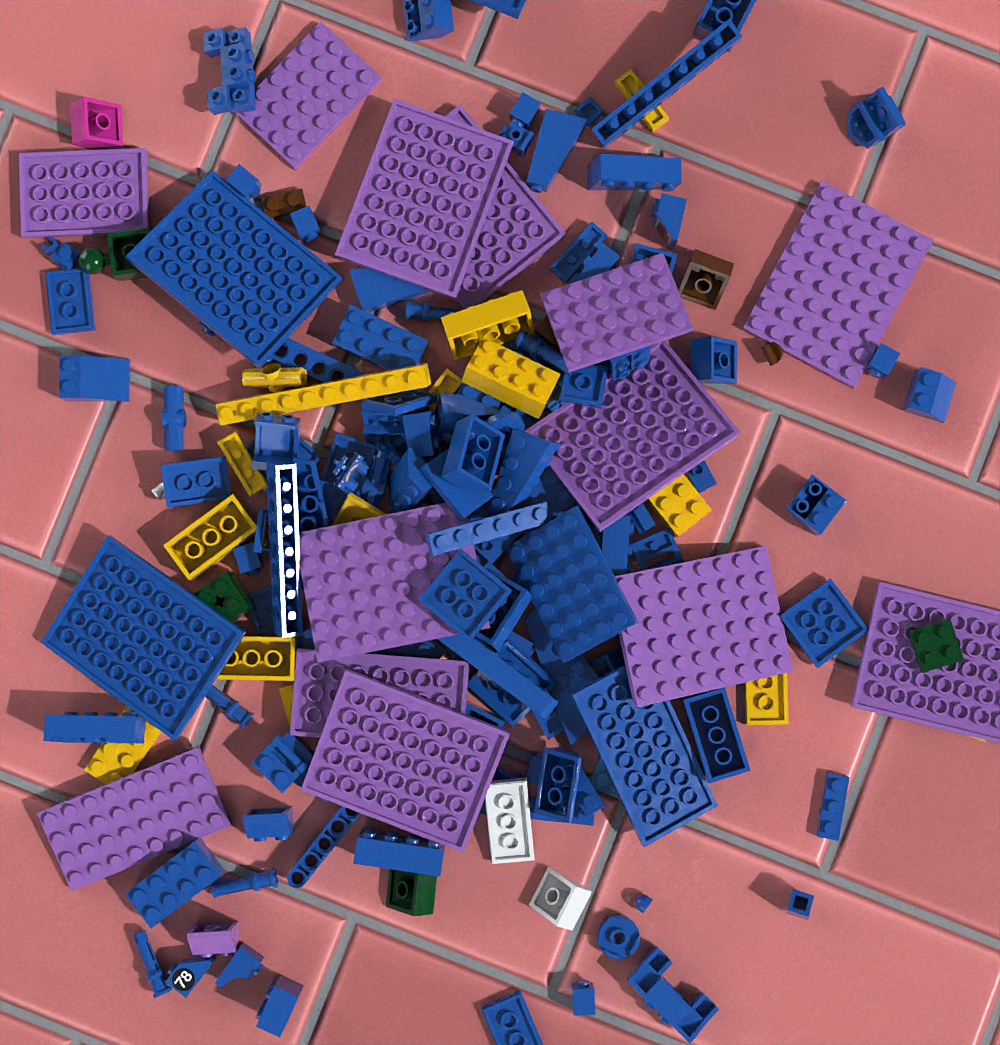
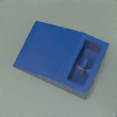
M440 393L434 415L437 416L438 420L437 436L440 437L441 442H451L457 421L473 414L485 422L491 416L502 411L461 394Z

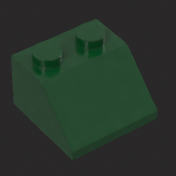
M389 869L386 907L411 916L432 915L434 912L437 876Z

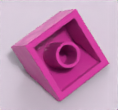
M82 97L70 104L72 145L90 149L123 146L120 104Z

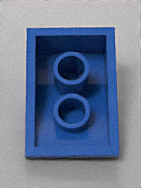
M60 355L59 398L64 401L130 402V359Z

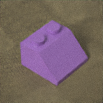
M238 921L195 924L187 933V940L192 955H199L201 958L211 957L212 954L221 953V956L234 955V952H237L240 947Z

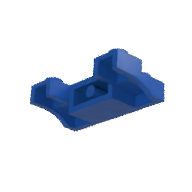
M246 27L227 32L223 28L203 32L204 52L209 57L220 55L222 87L207 90L208 110L213 115L234 111L248 112L256 110L254 87L256 74L253 70L255 57L252 51L251 33Z
M541 526L475 544L477 562L489 572L493 570L504 576L492 564L520 534L526 536Z
M655 945L641 960L642 963L627 977V981L644 997L642 1001L649 1009L655 1008L659 1012L658 1017L665 1025L670 1023L691 1043L719 1009L702 991L689 1003L662 976L673 963Z

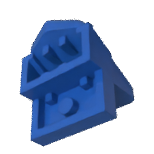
M884 87L878 88L867 99L858 102L847 112L849 116L847 119L848 137L860 146L866 147V149L882 142L892 133L905 126V121Z
M362 408L363 433L366 442L376 446L378 442L386 443L389 446L392 444L407 445L402 415L408 412L392 416Z

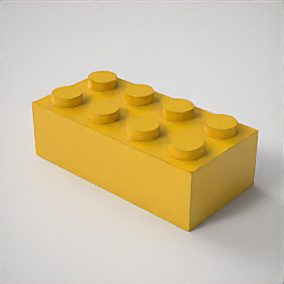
M523 290L511 292L506 296L491 299L485 303L470 306L465 310L449 313L441 317L454 360L473 355L483 337L502 345L516 340L523 330L528 332V335L535 333L530 308Z
M483 337L466 367L461 382L539 419L556 386L560 373Z
M684 474L646 500L667 528H670L675 537L680 536L712 510Z
M232 494L163 546L187 579L195 580L233 552V549L240 547L256 534L257 522L239 497Z
M243 636L217 679L294 681L297 638L299 637Z

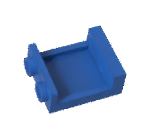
M261 412L256 415L254 419V425H256L255 456L252 460V469L267 470L266 462L289 461L293 463V458H299L301 418H296L290 414L282 416L273 415L271 412Z

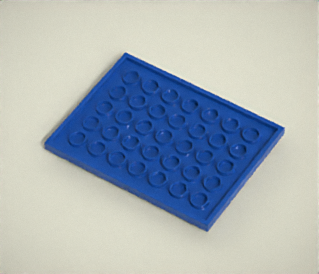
M213 170L126 255L127 261L258 369L269 360L343 279V277Z
M107 535L41 643L175 741L182 734L246 632L113 536Z

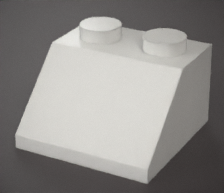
M548 867L529 906L556 926L573 930L592 891L572 878Z

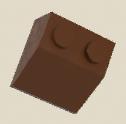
M694 249L678 289L680 296L716 310L731 277L734 263Z

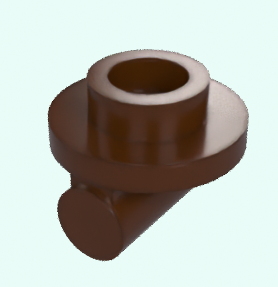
M769 342L761 347L770 366L782 360L783 350L776 342Z

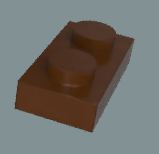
M302 188L261 198L264 213L271 219L287 216L292 212L307 207Z

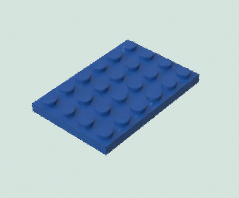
M579 506L573 507L505 548L525 588L532 595L531 600L563 663L572 660L639 623Z

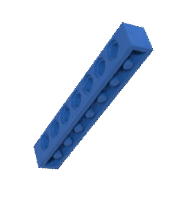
M730 18L591 129L604 149L741 41L742 35Z
M199 321L198 324L203 327V332L214 337L216 333ZM290 338L281 346L286 348V354L278 357L275 352L267 361L268 363H272V361L280 363L281 368L302 367L307 371V381H310L312 378L318 381V383L333 381L336 374H343L344 379L364 375L363 372ZM305 356L306 361L303 365L298 366L295 364L297 357ZM317 365H324L325 371L320 375L315 374V367Z
M289 461L266 462L273 631L281 638L302 636L303 621L296 463Z

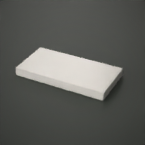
M527 778L491 781L485 796L492 864L535 860Z

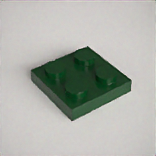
M951 619L908 631L921 673L964 660Z

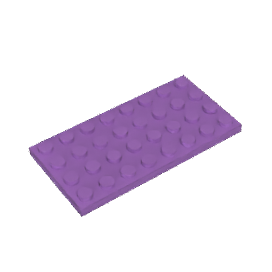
M297 648L290 735L321 737L346 669L466 714L469 677L468 661L364 653L317 663L315 649Z
M199 746L37 813L71 891L232 825L230 816Z

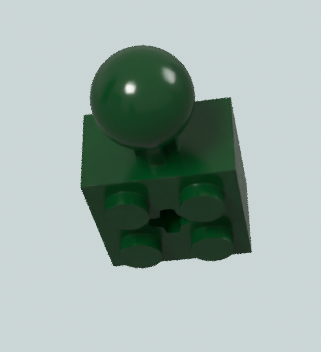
M147 228L107 234L109 252L103 253L95 247L84 249L78 259L80 268L87 274L96 275L101 273L107 265H111L112 276L118 281L146 278V275L126 260V255L152 230Z
M224 572L193 593L232 622H235L256 608L234 572ZM222 598H225L224 605L221 603Z

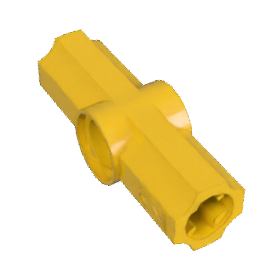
M274 363L260 369H244L242 372V383L248 388L268 387L271 392H277L285 387H304L307 383L308 374L306 369L302 367L281 368L280 364Z

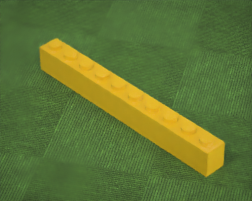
M424 363L223 401L215 406L221 426L253 420L261 412H271L273 415H280L424 388L431 385L428 364Z

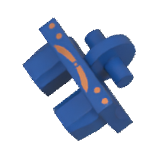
M354 452L350 459L345 455L340 461L333 459L332 462L337 466L332 473L338 476L333 484L342 490L344 488L354 492L359 483L352 479L351 476L355 470L364 476L370 469V466L363 460L364 457Z

